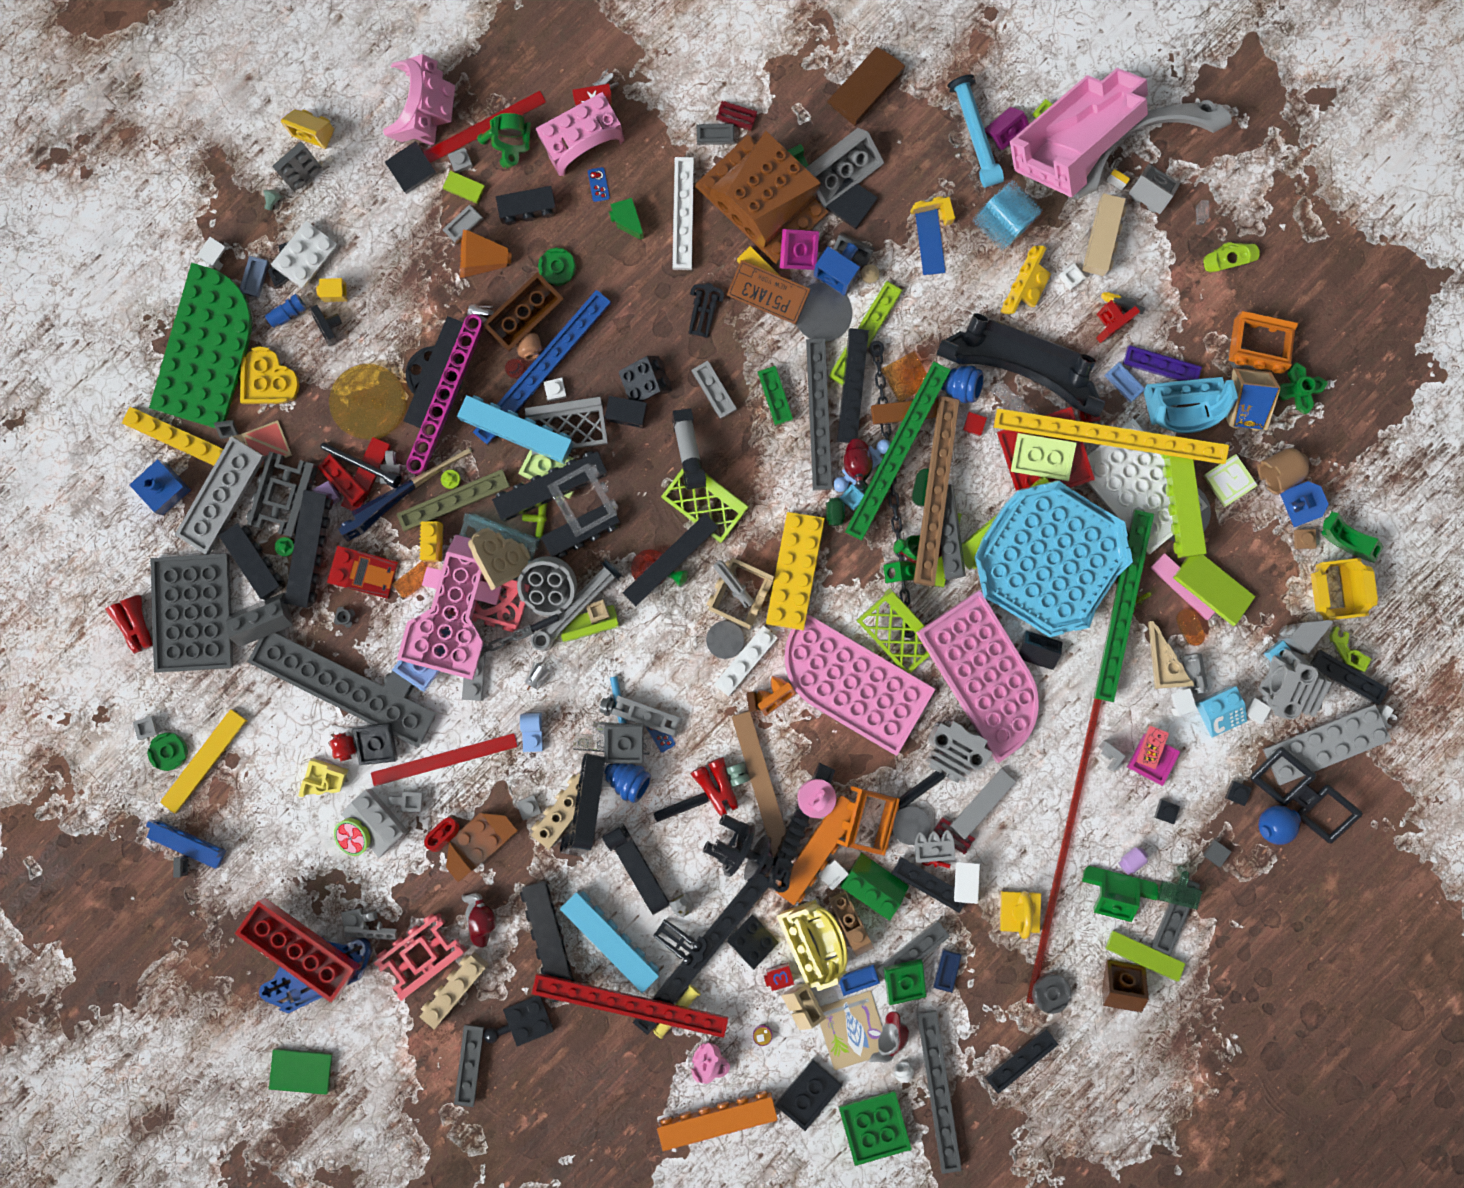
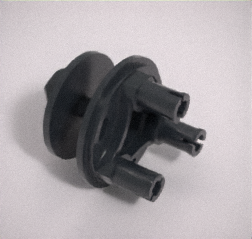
M723 814L719 824L733 831L734 834L728 844L719 839L716 840V844L707 841L702 852L722 863L724 875L727 877H731L736 873L745 858L748 859L744 870L745 880L750 882L758 874L766 875L774 863L770 850L771 838L764 835L756 843L753 850H751L750 847L755 835V824L752 822L744 823Z

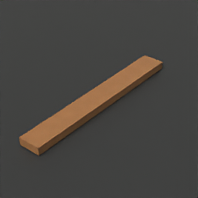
M750 711L732 716V720L767 836L771 838V850L774 857L778 852L777 848L782 842V836L785 835L786 829Z

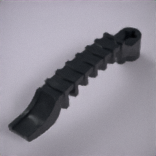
M819 762L811 779H823L831 784L835 770ZM798 805L795 806L796 810L790 818L789 825L786 827L785 835L782 836V842L777 848L778 852L773 858V868L767 879L768 887L779 893L785 892L789 888L790 876L794 865L791 861L793 857H797L795 851L797 847H801L799 841L801 837H805V833H803L805 827L810 825L808 823L810 817L804 814ZM776 880L781 882L780 886L776 884Z

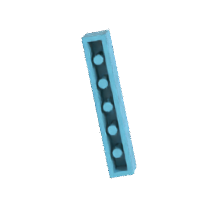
M466 395L457 415L461 421L557 462L566 463L574 445L569 435L562 432L560 434L554 433L553 429L546 425L542 427L535 425L536 422L530 418L525 417V419H521L517 413L511 410L505 412L500 410L501 407L494 403H490V405L483 403L484 400L478 396L473 395V397H469Z
M578 890L560 910L643 993L659 977V967L653 961L649 962L645 958L646 954L639 947L635 948L631 944L632 940L627 934H621L617 930L618 925L612 919L607 920L603 915L604 911L598 905L594 906L590 902L591 898L587 893Z

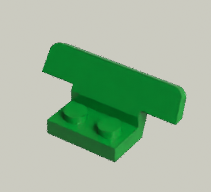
M1087 866L1084 869L1081 882L1100 886V894L1093 907L1094 913L1132 922L1140 907V897L1155 901L1158 898V885L1155 882L1093 866Z

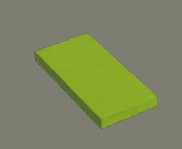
M1204 555L1187 557L1173 577V579L1232 626L1237 625L1255 598L1252 593Z

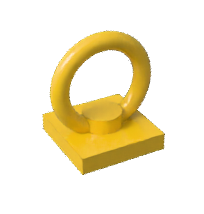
M1001 891L1000 931L1019 932L1022 939L1029 938L1031 933H1040L1041 893Z

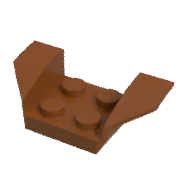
M479 813L450 840L446 863L447 870L457 882H460L518 830L506 816Z

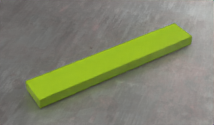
M888 281L885 282L857 328L869 330L867 349L903 291ZM847 346L828 378L842 386Z

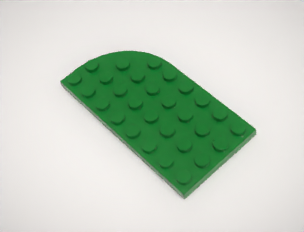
M191 262L150 402V409L215 428V422L227 420L241 372V363L246 355L252 333V316L249 303L242 290L226 275Z

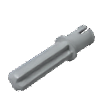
M718 560L714 564V569L733 591L732 595L739 599L744 608L750 607L754 603V599L746 591L745 585H741L724 561Z

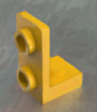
M939 196L930 202L919 201L911 209V215L940 208L939 217L941 221L943 220L944 226L951 225L955 220L950 197L944 198Z

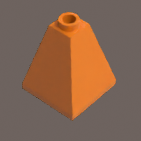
M463 229L460 278L505 268L507 264H511V252H508V248Z

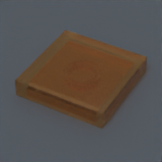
M915 351L881 369L898 402L916 394L927 375Z

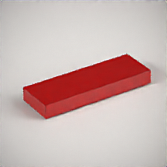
M329 454L317 466L351 505L356 506L368 494L334 455Z

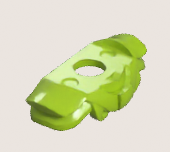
M1227 242L1204 257V268L1207 272H1217L1258 260L1260 252L1256 244ZM1230 252L1237 255L1235 263H1230L1227 260Z

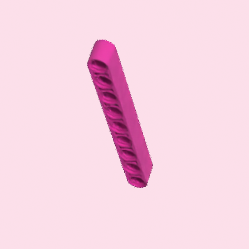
M475 314L468 315L464 320L407 460V469L413 474L420 475L427 469L483 331V322ZM473 320L479 321V325L475 329L469 327L470 322ZM465 338H471L472 342L469 346L462 345V341ZM459 355H463L465 358L462 364L455 363V358ZM451 373L457 374V379L454 382L448 381V376ZM448 390L450 392L449 398L446 400L441 399V393ZM437 408H442L443 414L440 417L434 416V410ZM431 425L435 426V433L428 435L426 432L427 428ZM423 443L428 444V450L425 453H421L419 450L420 445ZM415 461H420L421 468L414 471L412 464Z

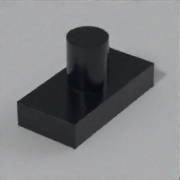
M318 305L310 307L311 315L327 345L330 347L336 344L331 328L342 324L339 315L334 314L324 318Z

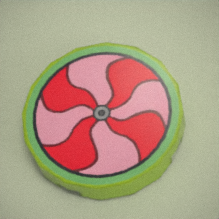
M346 818L338 823L334 829L336 844L348 855H361L370 845L369 831L360 824L359 820Z

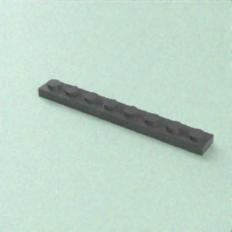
M825 338L806 339L812 490H832Z
M937 1011L917 1013L941 1172L944 1174L962 1171Z

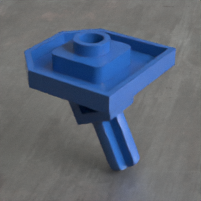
M1309 481L1294 486L1280 494L1293 527L1323 517L1329 505L1322 487Z

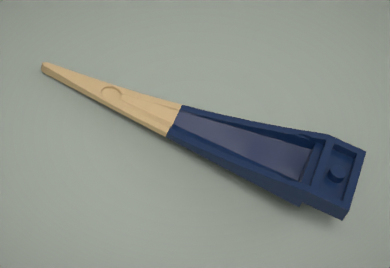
M468 448L399 485L397 488L353 510L352 514L355 520H347L341 524L342 527L338 529L341 535L349 542L364 534L379 518L406 495L432 476L473 451L471 448Z

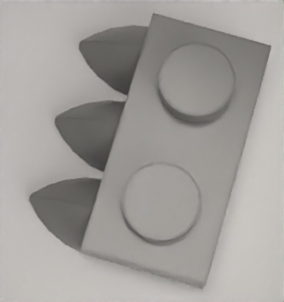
M948 830L943 833L942 840H940L935 831H932L928 841L921 832L917 834L914 842L916 863L956 860L954 839Z

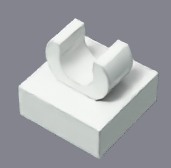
M1379 705L1377 709L1385 727L1391 728L1392 726L1387 723L1388 718L1397 720L1396 715L1392 714L1394 710L1388 705Z

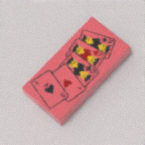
M1149 726L1136 762L1156 769L1169 733Z

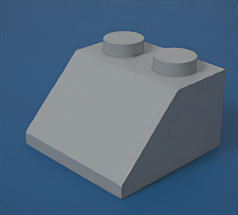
M1148 163L1128 194L1131 195L1134 201L1145 204L1151 212L1161 214L1174 196L1180 183Z
M1326 620L1285 625L1279 631L1280 636L1276 640H1284L1292 651L1300 654L1309 653L1333 622Z

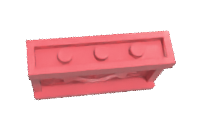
M511 580L501 585L502 588L506 589V593L503 595L507 597L503 598L499 595V600L502 602L492 608L483 610L476 601L474 610L477 614L473 613L471 620L477 622V618L485 620V625L495 627L496 624L503 625L502 629L513 632L514 629H520L526 604L524 601H520L518 608L512 603L518 595V581ZM524 583L525 592L528 594L531 585ZM508 605L516 613L515 618L511 621H506L503 618L504 613L510 615V611L506 608ZM452 608V611H449V610H448L447 614H450V615H454V616H455V615H456V612H454L455 609ZM497 613L498 620L489 618L487 616H491Z

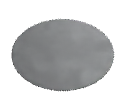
M814 283L807 286L811 291L796 326L810 339L825 338V342L839 338L846 332L852 320V306L849 298L826 283Z

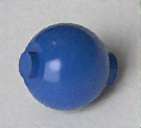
M1271 806L1260 815L1258 821L1259 831L1264 839L1272 844H1288L1297 837L1301 818L1295 810L1285 806Z

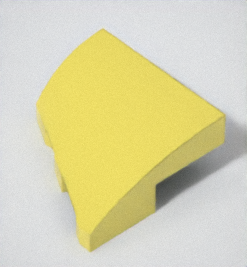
M311 758L298 796L304 797L310 794L322 795L325 792H340L349 769Z

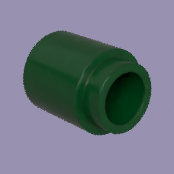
M829 498V502H826V521H828V525H844L845 502L841 501V498Z

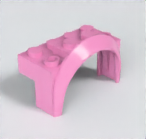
M603 92L536 128L537 134L545 146L559 176H564L567 166L587 150L613 139H618L620 144L624 142L621 124ZM563 140L566 142L569 149L566 148V146L563 143Z

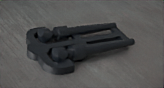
M706 283L705 285L695 284L690 292V295L696 296V298H694L693 302L694 307L688 334L708 338L714 312L717 309L718 303L716 302H723L724 293L720 288L713 287L711 283ZM698 288L704 289V291L706 292L702 307L699 306L701 305V297L703 296L702 290H697L695 293V290ZM712 292L719 293L720 297L716 293L712 294V302H710L709 306L710 309H707L706 307L708 303L709 294ZM701 311L697 331H693L697 313ZM706 312L709 313L707 320L705 333L701 332V329Z
M666 919L663 920L657 931L653 934L658 941L675 953L676 957L680 960L683 959L680 966L684 969H693L698 962L703 961L707 942L701 936L695 941V938L687 935ZM665 925L670 927L682 938L679 940L666 929H664ZM662 932L676 942V947L660 937L659 934ZM686 940V942L689 945L692 944L695 949H700V942H702L703 946L699 952H695L683 942ZM680 947L684 948L686 951L693 955L694 960L690 965L686 964H689L692 961V958L690 956H686L682 950H678Z

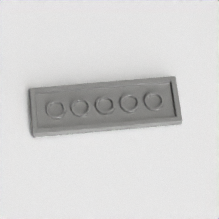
M231 436L175 535L202 553L209 555L219 538L218 535L223 532L266 456L236 437Z
M1372 704L1262 750L1266 759H1268L1279 747H1283L1315 772L1392 740L1376 705ZM1283 757L1279 758L1271 766L1278 785L1305 776Z

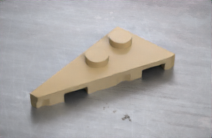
M1154 621L1148 622L1155 689L1194 686L1193 681L1186 674L1185 668L1178 661L1171 646L1162 636L1159 627L1155 625Z

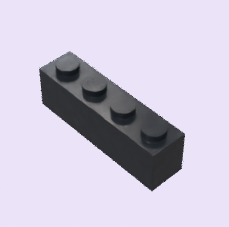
M607 502L541 536L550 555L562 559L568 555V551L572 549L577 551L585 546L584 543L589 540L594 542L602 537L601 534L607 531L608 533L619 529L618 525L621 522L611 503Z
M236 523L218 536L259 598L263 600L269 599L285 588L282 583L284 579L278 572L275 573L272 566L274 565L272 561L262 553L263 548L261 544L252 538L251 535L253 533L247 525L244 526L243 524Z

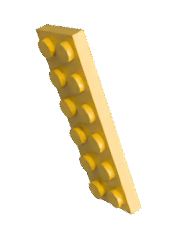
M787 512L766 619L767 625L804 631L825 518Z

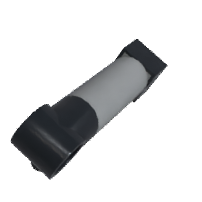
M691 408L672 411V425L674 432H676L686 490L706 488V476L700 460Z

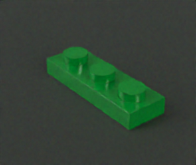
M776 366L757 371L774 425L778 426L793 421Z

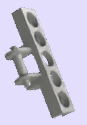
M365 921L361 922V927L345 926L344 930L346 937L396 940L398 935L396 929L383 928L381 922H378L377 930H369Z

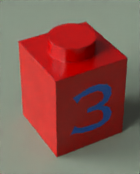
M788 962L766 969L767 975H764L766 986H770L772 991L795 985Z

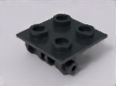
M753 914L727 940V943L753 970L779 943Z

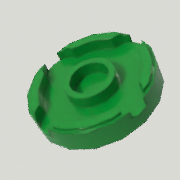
M556 247L547 250L540 257L538 269L539 274L550 285L561 286L571 281L574 277L576 264L573 256L567 250Z
M176 733L157 735L151 740L147 751L148 759L153 767L163 771L178 769L184 764L188 754L186 742Z

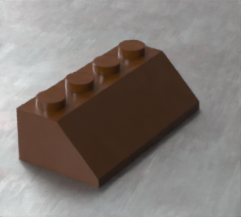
M537 272L482 325L499 344L510 352L564 298Z

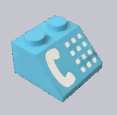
M1229 686L1195 702L1212 738L1247 722L1245 703L1237 686Z

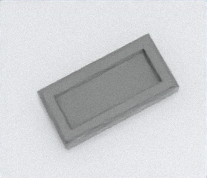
M469 204L442 230L457 245L462 239L463 229L472 231L484 219Z

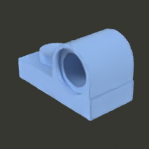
M542 713L521 714L520 730L523 740V752L543 751Z

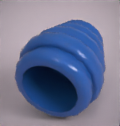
M972 365L954 367L951 369L941 390L946 391L948 395H952L954 399H958L961 403H974L980 397L984 374L981 369H976Z
M634 763L608 764L604 771L606 781L610 783L615 793L620 795L622 800L630 801L631 803H636L642 798L651 781V774L643 766H636Z

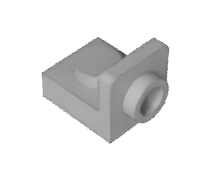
M1102 741L1098 746L1102 750L1101 754L1109 760L1113 758L1107 769L1113 772L1119 770L1123 766V759L1126 756L1108 742Z

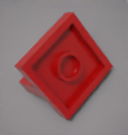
M1112 300L1106 303L1097 313V316L1106 326L1096 337L1101 344L1128 324L1140 313L1139 309L1135 306L1123 315L1122 309L1117 303H1114Z

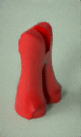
M141 595L126 598L120 601V603H115L105 608L109 617L122 632L128 647L134 654L141 652L142 647L147 649L153 646L143 617V599Z
M724 757L707 763L720 791L716 789L705 765L690 773L692 778L705 791L720 816L727 814L725 805L722 803L725 799L732 811L739 808L728 780Z

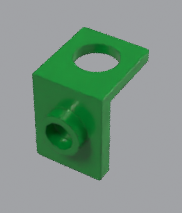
M900 561L883 565L886 584L899 581H914L916 563ZM890 568L895 570L894 578H891L889 575Z

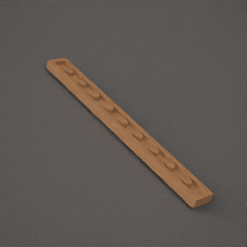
M945 396L939 397L914 577V583L927 586H935L959 407L958 399Z

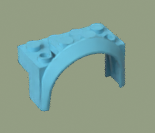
M1223 377L1147 384L1144 390L1151 425L1158 424L1163 429L1177 433L1199 432L1216 425L1228 417L1238 399L1233 380H1226L1224 384ZM1201 403L1190 407H1170L1173 405ZM1205 405H1206L1207 408H1208V412H1209V415H1210L1209 417H1207Z

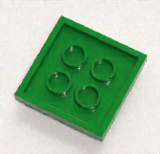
M895 1090L838 1106L855 1166L912 1150Z

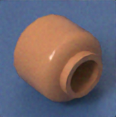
M530 332L516 345L518 355L525 360H534L542 352L540 338L536 333Z

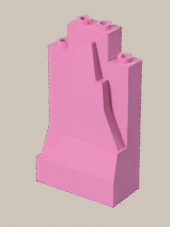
M1116 68L1102 81L1088 75L1085 76L1010 141L1014 171L1069 197H1073L1087 185V176L1101 155L1148 115L1147 99L1145 98L1148 95L1147 79Z

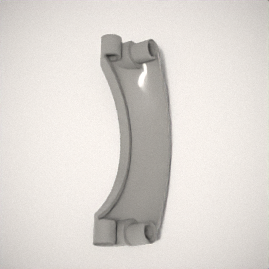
M1204 100L1200 103L1171 105L1148 111L1147 116L1101 155L1087 176V185L1077 192L1074 197L1080 199L1098 189L1101 173L1109 155L1121 141L1134 132L1159 123L1179 122L1199 126L1214 133L1232 123L1230 113L1220 104L1215 107L1213 102L1209 100Z

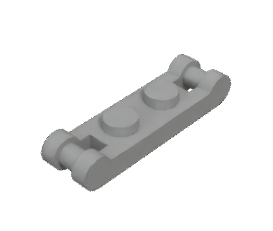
M617 696V705L615 709L613 708L612 715L638 724H644L646 727L677 737V728L682 723V718ZM624 705L630 706L628 713L622 712ZM666 720L672 721L670 728L664 727Z

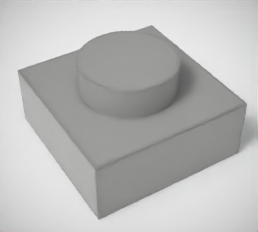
M465 148L448 154L455 173H460L473 167Z
M154 716L133 722L138 740L159 735Z
M535 795L516 802L523 820L542 813Z

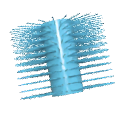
M1010 185L1001 190V193L994 194V197L986 203V206L983 207L975 220L978 217L980 220L982 219L983 222L981 224H985L983 228L986 225L988 228L993 225L997 228L992 231L993 234L997 229L1000 233H1003L995 239L998 241L1001 236L1003 237L1000 240L1001 242L1004 241L1000 245L1002 247L1003 245L1005 247L1012 243V240L1020 237L1039 213L1036 211L1038 208L1032 211L1035 205L1033 207L1031 204L1028 206L1027 203L1022 205L1026 202L1025 197H1021L1017 202L1019 198L1018 196L1015 197L1018 194L1017 189L1013 191L1009 187Z

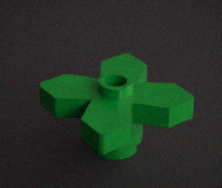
M1295 363L1287 373L1291 383L1279 385L1280 392L1278 398L1282 401L1295 398L1296 410L1306 415L1314 406L1311 394L1323 392L1328 382L1319 376L1315 378L1308 377L1306 368L1299 363Z

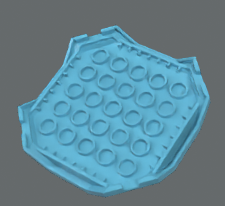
M1058 480L1017 490L999 511L983 536L975 555L983 597L1022 619L1048 637L1062 635L1073 630L1078 631L1090 628L1095 611L1118 575L1133 562L1131 550L1128 546L1125 522Z

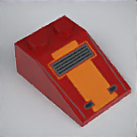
M337 546L327 583L388 599L398 562Z

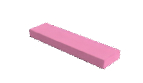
M1165 553L1150 567L1205 620H1209L1215 613L1210 607L1173 579L1180 567Z

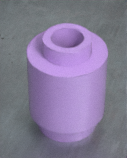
M1134 847L1121 857V861L1118 864L1128 875L1134 874L1148 863L1146 858L1149 856L1141 847L1139 849Z

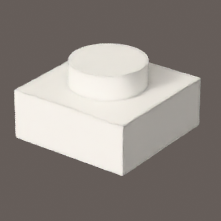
M562 378L544 382L548 402L567 398Z

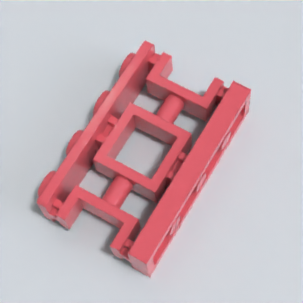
M433 913L423 920L425 922L424 925L420 928L416 925L407 932L409 934L407 938L403 940L400 937L392 943L394 948L390 951L385 949L376 956L378 960L374 962V965L379 967L380 972L389 966L400 981L393 987L394 991L396 990L398 993L396 996L400 1001L467 951L466 947L460 944L458 938L449 944L438 929L446 923L441 918L442 915L440 913L435 916ZM434 921L437 925L430 929L436 938L428 942L424 935L418 939L415 938L422 930ZM418 943H421L431 956V959L418 968L407 952ZM442 944L446 951L452 947L455 948L454 951L436 965L433 961L439 957L434 950L435 947ZM404 945L405 949L399 953L404 960L402 964L397 966L393 959L387 963L383 961ZM410 968L414 975L423 971L424 974L407 987H402L408 981L403 974L405 970Z

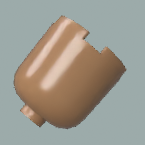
M1287 448L1262 460L1257 465L1260 479H1265L1269 485L1267 489L1271 493L1279 495L1307 477L1309 473V460L1305 454H1302L1297 449Z

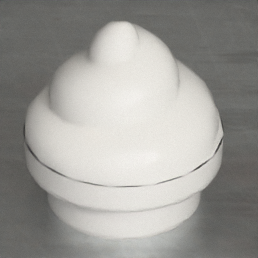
M900 1062L894 1068V1075L901 1082L908 1083L914 1075L913 1067L908 1062Z

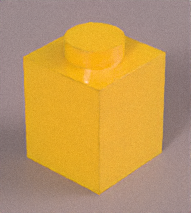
M342 278L319 279L316 291L322 301L347 302V283Z

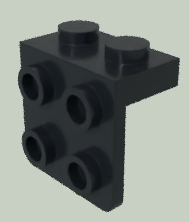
M646 356L619 372L629 400L642 402L656 394H668L672 391L670 379L666 375L664 363L660 356Z

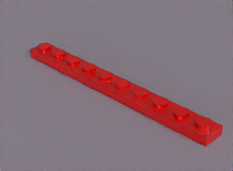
M536 973L531 993L541 997L722 1038L725 1036L729 1019L728 1016L540 973Z

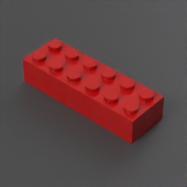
M267 898L256 902L235 932V935L331 1003L338 999L361 966Z

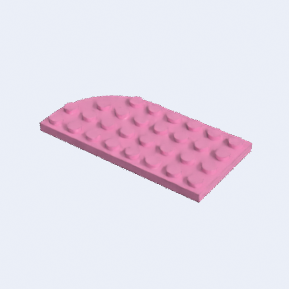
M977 590L918 630L916 634L980 737L988 741L986 747L989 751L993 752L992 757L997 763H1000L1019 749L1030 736L1038 716L1039 698L1034 678L990 605L983 597L982 592Z
M808 614L804 631L792 629L788 636L784 656L788 678L798 695L814 708L897 756L935 689Z

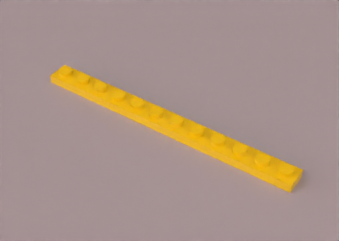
M998 408L996 409L993 428L1219 464H1226L1229 445Z

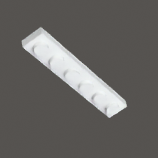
M675 157L673 270H692L694 157Z

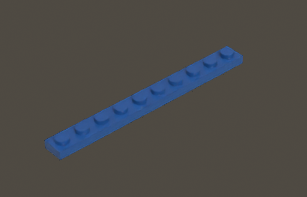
M596 290L497 403L501 407L500 410L505 412L511 410L517 413L611 305V301ZM476 428L473 431L487 445L496 437V435L480 428Z

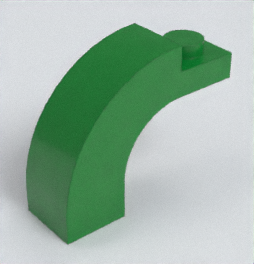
M1332 511L1329 517L1324 520L1321 534L1329 542L1349 554L1375 563L1384 547L1378 538L1365 535L1351 528L1344 522L1339 513Z

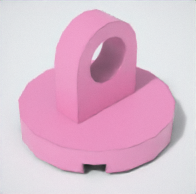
M823 779L808 780L798 791V806L804 814L811 818L827 816L832 812L836 804L834 788Z
M702 1044L695 1051L692 1059L694 1069L691 1068V1072L697 1082L708 1084L715 1077L721 1078L729 1072L730 1065L726 1058L721 1056L719 1047L715 1044Z

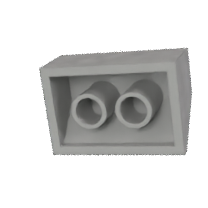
M371 788L365 789L341 814L345 819L354 818L359 820L360 824L368 829L370 834L369 847L379 858L409 832Z

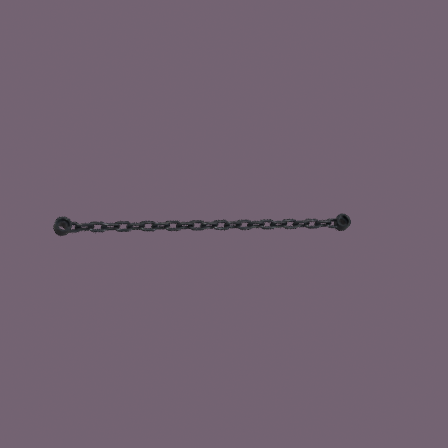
M874 341L869 346V353L873 357V363L877 365L878 372L875 375L876 387L880 389L878 404H881L880 400L884 401V399L885 404H887L888 399L884 396L883 391L886 386L885 374L881 372L884 345L880 341ZM878 345L880 350L875 351L873 347ZM882 375L883 385H878V377L880 378ZM880 424L882 436L889 441L891 424H888L889 433L886 431L885 434L883 424ZM896 476L891 485V493H889L888 498L889 506L893 509L894 513L891 519L892 531L896 533V541H898L902 531V520L897 515V508L900 502L899 495L895 492L894 484L897 482ZM896 495L897 505L893 504L892 506L891 496L895 497ZM894 520H899V528L895 530ZM895 554L899 558V562L903 561L902 557L904 555ZM901 581L902 589L899 592V596L903 601L902 592L903 594L907 592L908 602L905 600L904 603L908 607L911 602L910 592L906 589L905 581ZM905 631L904 637L911 638L915 635V632L912 631L911 634H908Z

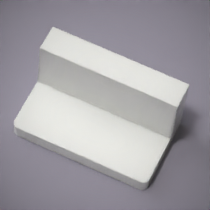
M981 862L956 863L955 902L978 904Z

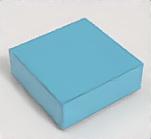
M851 484L840 498L841 501H844L854 511L860 504L864 494Z

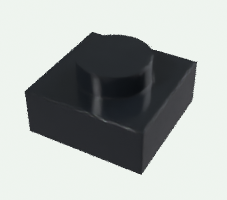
M1231 781L1225 799L1245 806L1252 788L1236 781Z
M1160 799L1154 818L1175 824L1180 806Z

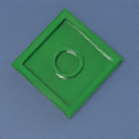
M921 959L884 967L887 1002L890 1006L927 997L924 966Z

